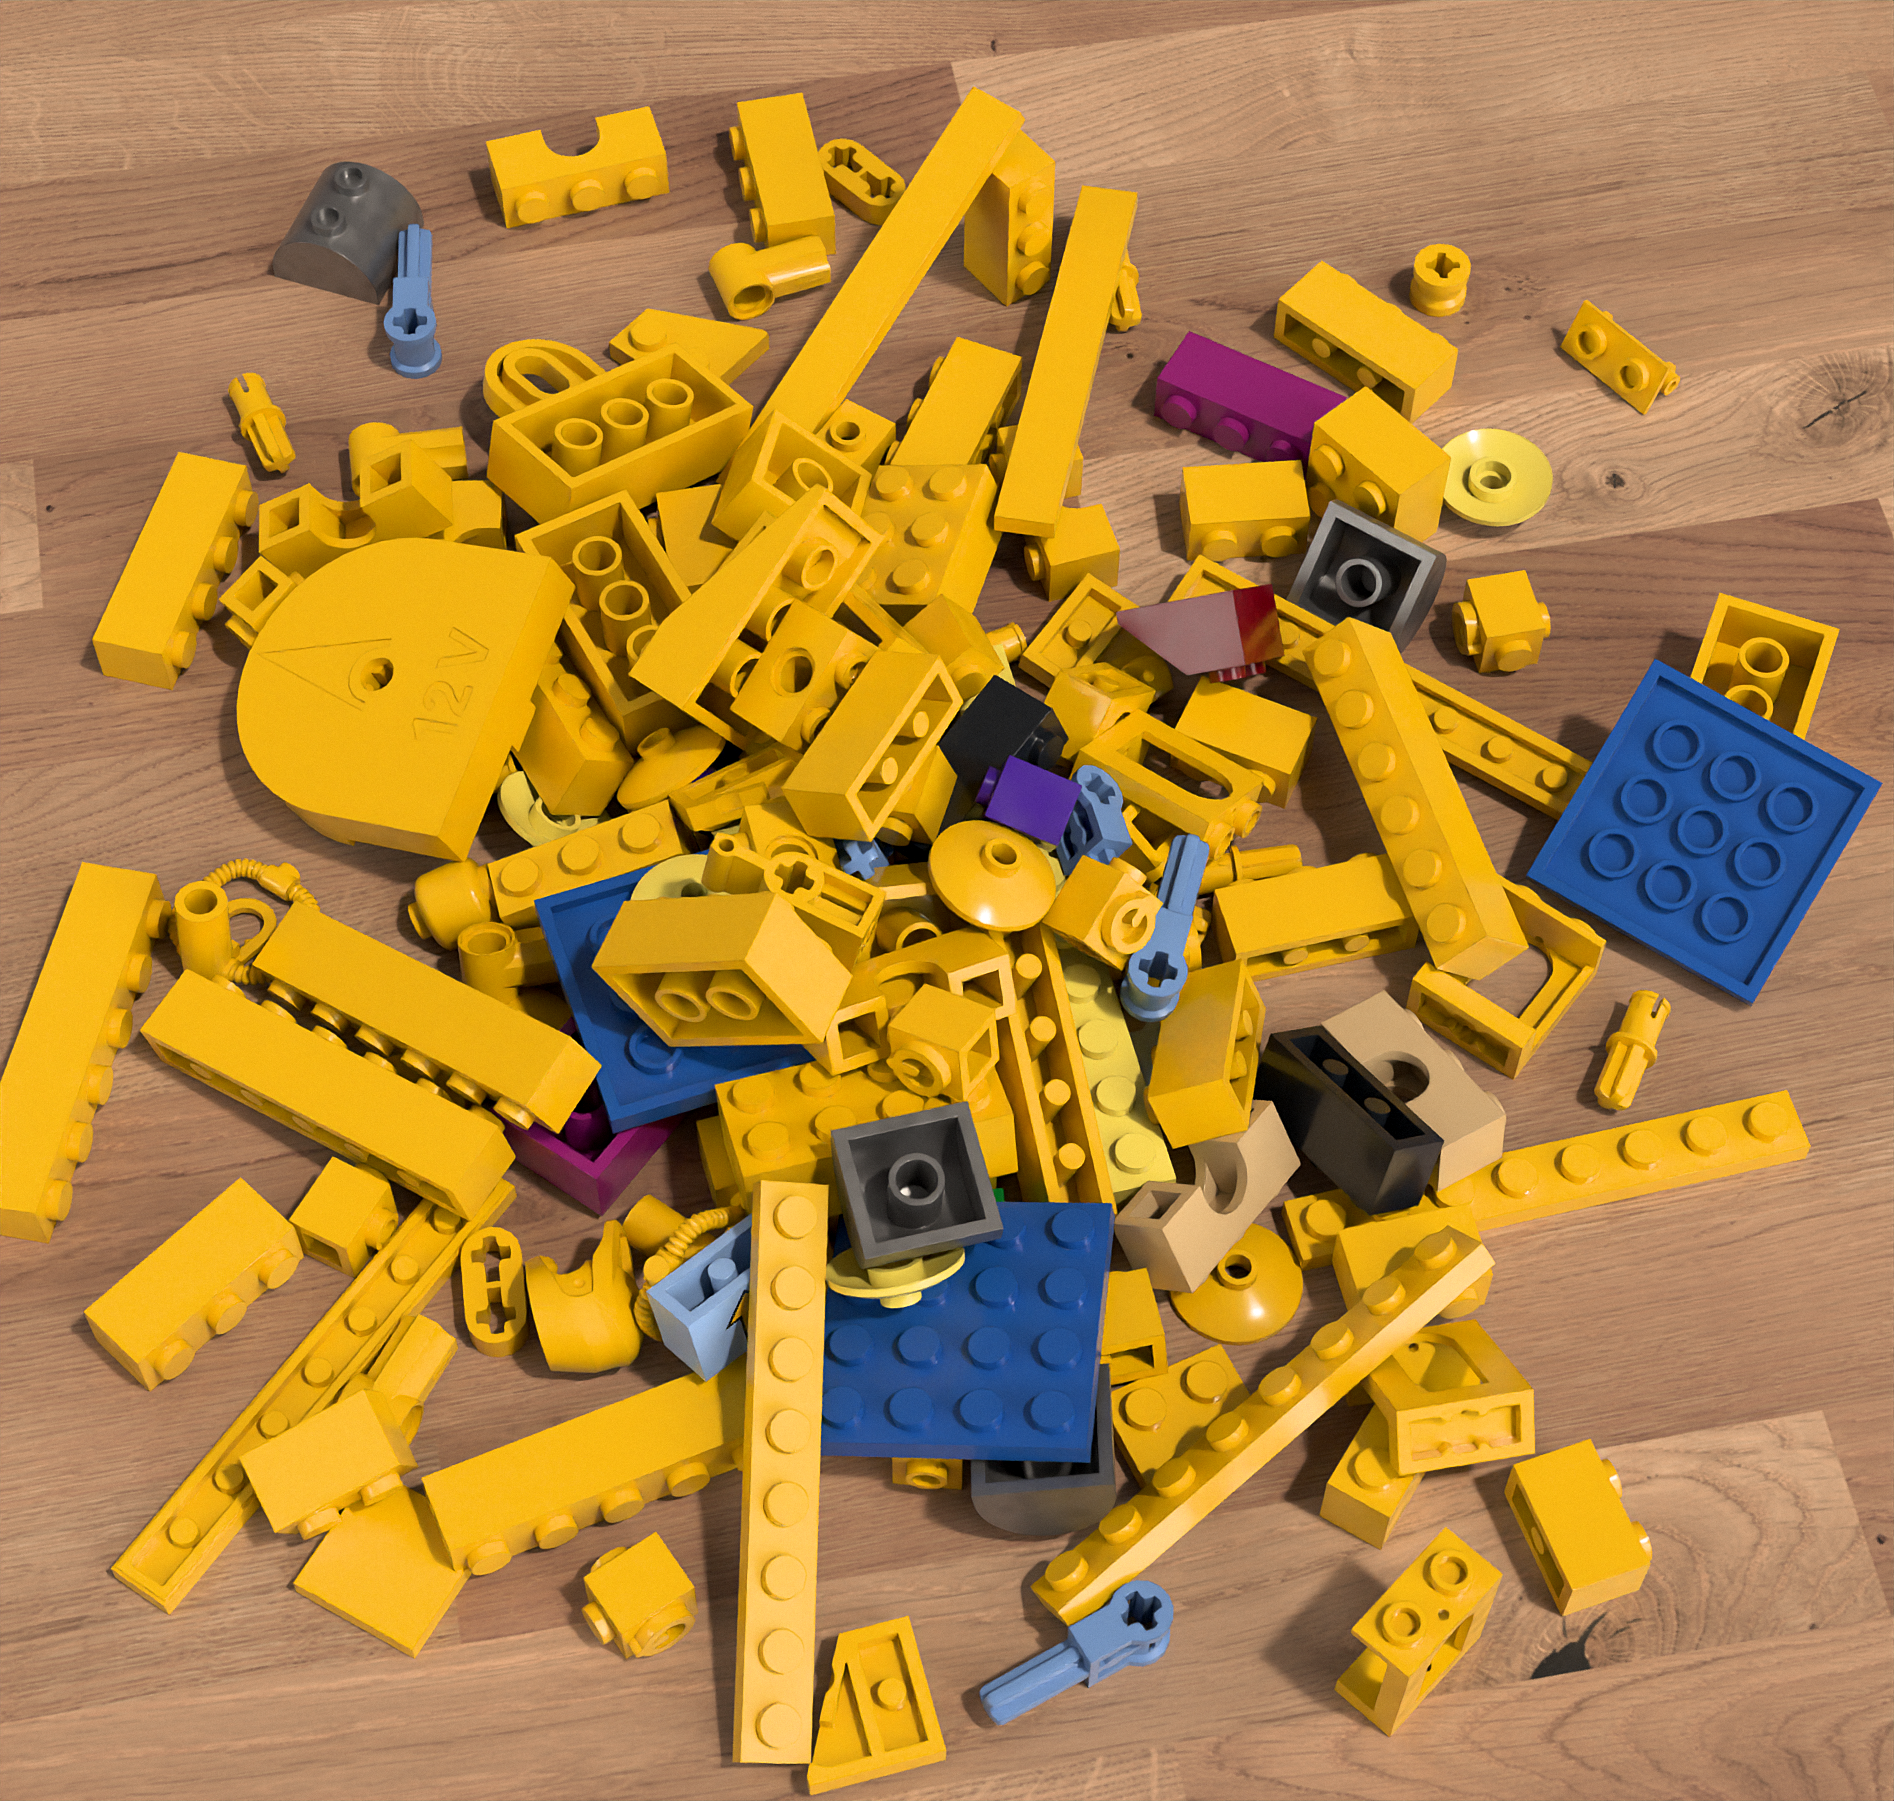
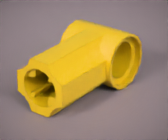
M811 235L755 251L751 245L746 243H733L717 251L711 258L708 267L729 315L739 320L753 319L762 315L770 309L775 298L831 282V269L825 247L819 235Z
M371 422L353 429L348 438L351 482L354 493L360 497V460L410 438L452 480L468 478L463 428L453 427L399 433L392 425L382 422Z
M481 922L467 927L458 936L462 983L506 1005L517 998L521 988L559 981L540 926L513 931L511 927L503 923Z
M420 1314L417 1316L405 1315L367 1375L359 1373L354 1376L342 1391L337 1402L363 1388L383 1392L408 1446H410L422 1422L424 1414L423 1403L458 1350L456 1338L448 1334L439 1323Z

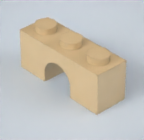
M1385 990L1321 1022V1027L1392 1093L1412 1099L1405 1103V1105L1445 1140L1428 1181L1437 1192L1502 1158L1506 1114L1500 1101L1491 1092L1483 1091L1464 1072L1455 1054L1450 1050H1443L1424 1031L1418 1017L1411 1010L1403 1009Z
M1252 1100L1247 1131L1188 1145L1196 1166L1195 1185L1147 1181L1115 1218L1114 1232L1132 1269L1147 1268L1152 1288L1194 1293L1207 1280L1210 1272L1231 1247L1244 1236L1246 1229L1267 1204L1279 1194L1283 1185L1301 1165L1273 1101Z

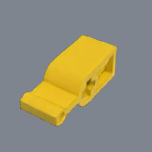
M717 833L710 845L701 883L709 891L715 893L724 891L733 895L771 891L785 897L794 906L795 913L815 935L830 945L834 956L850 973L876 926L887 892L803 853L796 851L782 852L773 856L770 860L741 846L736 837L725 833Z

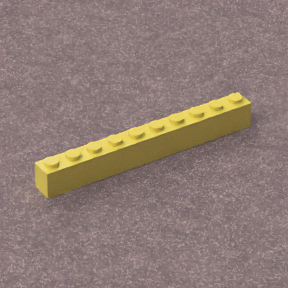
M994 645L993 648L1005 667L997 676L1016 687L1003 645ZM978 695L970 698L961 706L950 723L951 728ZM1039 848L1053 869L1056 881V899L1069 875H1064L1056 848L1051 852ZM1054 932L1119 1214L1147 1181L1176 1183V1176L1160 1126L1154 1125L1150 1121L1145 1109L1143 1093L1146 1083L1107 964L1080 952Z

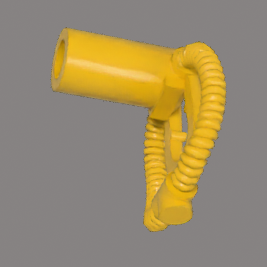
M236 859L235 863L229 861L227 865L222 864L220 868L218 867L214 872H210L208 876H204L203 880L188 883L179 890L175 896L174 906L167 924L169 928L167 931L177 948V954L181 956V964L184 971L187 968L209 980L214 975H220L231 982L235 981L237 984L242 982L244 985L249 983L256 985L259 982V984L263 985L265 980L267 983L272 981L254 966L250 968L246 965L244 967V964L263 949L277 928L275 913L265 902L254 898H239L228 902L226 893L221 886L225 885L226 882H230L231 878L235 879L236 876H247V878L257 880L260 886L285 901H293L294 903L297 900L319 912L320 906L317 905L318 901L314 899V895L300 885V874L291 864L283 862L277 867L274 864L268 866L253 859ZM241 913H252L259 916L264 922L263 928L252 939H246L244 945L240 948V944L232 940L230 918Z
M649 1194L640 1199L631 1209L622 1227L626 1232L629 1245L649 1257L643 1267V1279L646 1282L643 1284V1288L636 1297L637 1301L634 1303L635 1319L643 1333L656 1341L663 1342L646 1291L717 1239L706 1231L725 1227V1232H727L746 1218L745 1210L742 1207L725 1206L699 1212L698 1215L693 1214L691 1218H685Z

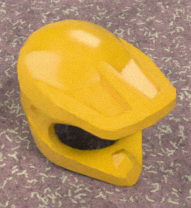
M618 1220L605 1221L602 1240L593 1255V1259L586 1260L579 1269L571 1273L557 1274L558 1265L550 1257L539 1255L525 1261L531 1309L538 1336L551 1371L598 1373L617 1367H629L638 1357L645 1333L640 1330L635 1319L634 1303L637 1301L636 1297L639 1295L640 1289L636 1284L627 1235Z

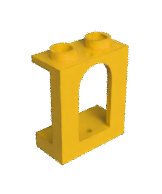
M1140 709L1135 710L1079 749L1069 777L1071 781L1073 774L1084 765H1093L1101 768L1115 780L1122 792V796L1187 833L1199 836L1200 840L1206 842L1210 849L1207 861L1210 858L1215 861L1220 859L1231 841L1236 837L1246 838L1255 827L1262 812V805L1256 802L1265 779ZM1150 743L1217 780L1229 792V797L1224 799L1199 797L1143 767L1142 764Z
M1497 874L1527 943L1537 946L1547 955L1551 963L1552 974L1549 981L1518 1019L1467 987L1466 985L1472 978L1439 970L1436 966L1426 961L1412 979L1406 1009L1411 1010L1425 1025L1514 1080L1597 974L1607 941L1598 936L1584 921L1577 918H1569L1544 903L1530 888L1519 884L1515 885Z
M1476 1319L1422 1327L1346 1393V1402L1349 1406L1375 1403L1388 1420L1390 1464L1399 1476L1535 1453L1534 1389ZM1415 1343L1412 1348H1409L1410 1344ZM1415 1384L1430 1392L1421 1393Z
M1445 1527L1351 1629L1350 1633L1367 1648L1339 1677L1334 1690L1387 1736L1391 1737L1480 1638L1503 1574Z

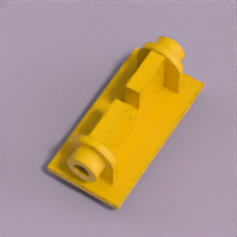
M1588 300L1583 301L1560 347L1643 415L1647 414L1659 391L1664 395H1668L1678 386L1680 376L1675 373L1676 366L1670 361L1664 362L1614 322L1611 313L1608 311L1602 312Z

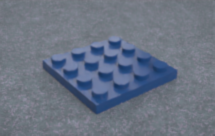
M1654 659L1526 874V880L1751 1007L1883 783L1663 662Z
M709 849L694 854L708 855ZM656 865L534 900L536 916L582 1047L602 1065L594 1081L613 1134L716 1103L715 1084L816 1061L801 1044L669 1047L592 969L591 965L623 902L630 901L638 882Z
M996 1202L1004 1228L1002 1237L996 1240L964 1246L965 1261L960 1269L940 1283L921 1291L922 1298L910 1306L886 1308L881 1305L880 1299H865L843 1295L833 1291L828 1286L824 1322L820 1455L1090 1463L1115 1222L1112 1203ZM843 1214L839 1215L833 1258L852 1248Z

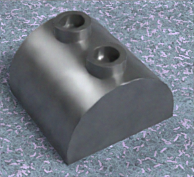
M358 162L334 163L322 172L273 257L275 277L380 305L393 278H395L398 272L399 233L407 230L409 224H419L420 229L424 226L420 206L413 195L399 181L387 173Z
M1338 499L1331 500L1286 600L1334 626L1347 617H1351L1390 632L1401 654L1416 635L1436 598L1444 577L1447 558L1445 554Z
M968 1101L831 1130V1153L839 1201L848 1237L861 1269L996 1240L1002 1237L1004 1228Z
M1109 1363L1100 1364L1090 1463L971 1459V1497L976 1511L983 1519L996 1527L1010 1532L1045 1536L1065 1534L1084 1529L1103 1519L1112 1510L1116 1501Z

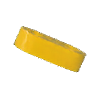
M842 138L825 143L819 149L818 154L829 193L862 220L870 224L883 225L906 190L902 177L869 150L853 140Z
M487 1227L477 1230L469 1236L461 1250L460 1259L465 1320L471 1342L480 1353L489 1357H505L514 1354L522 1348L529 1337L530 1322L525 1265L516 1237L511 1232L502 1228ZM499 1251L502 1259L499 1262L500 1281L488 1282L486 1269L483 1264L486 1262V1253ZM502 1302L507 1320L504 1324V1332L492 1334L488 1325L492 1319L490 1303Z

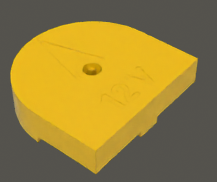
M397 538L380 541L360 547L327 563L300 583L279 604L258 634L244 665L238 688L237 726L244 754L252 770L261 782L304 822L322 835L337 842L354 846L357 841L465 863L509 751L519 752L536 710L535 705L530 699L576 586L552 557L429 538Z

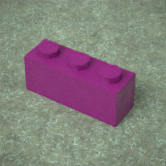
M1189 331L1157 377L1154 416L1167 421L1176 428L1189 430L1217 442L1227 450L1238 451L1261 462L1301 460L1304 480L1306 481L1314 422L1344 402L1347 397Z

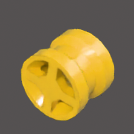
M1434 244L1421 249L1415 257L1414 277L1410 285L1409 298L1412 305L1418 311L1434 317L1450 316L1458 312L1464 305L1467 290L1466 284L1470 276L1471 263L1468 256L1461 249L1448 244Z

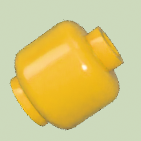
M467 857L465 863L452 861L417 878L415 882L416 901L408 905V912L417 933L423 940L432 936L444 949L456 950L458 949V936L467 927L481 922L501 923L488 863L480 866L475 860Z

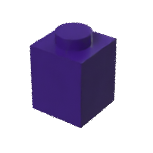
M1009 755L1002 763L1000 770L992 766L988 767L974 802L985 806L979 820L995 822L1011 828L1029 840H1033L1037 847L1051 852L1059 845L1082 785Z

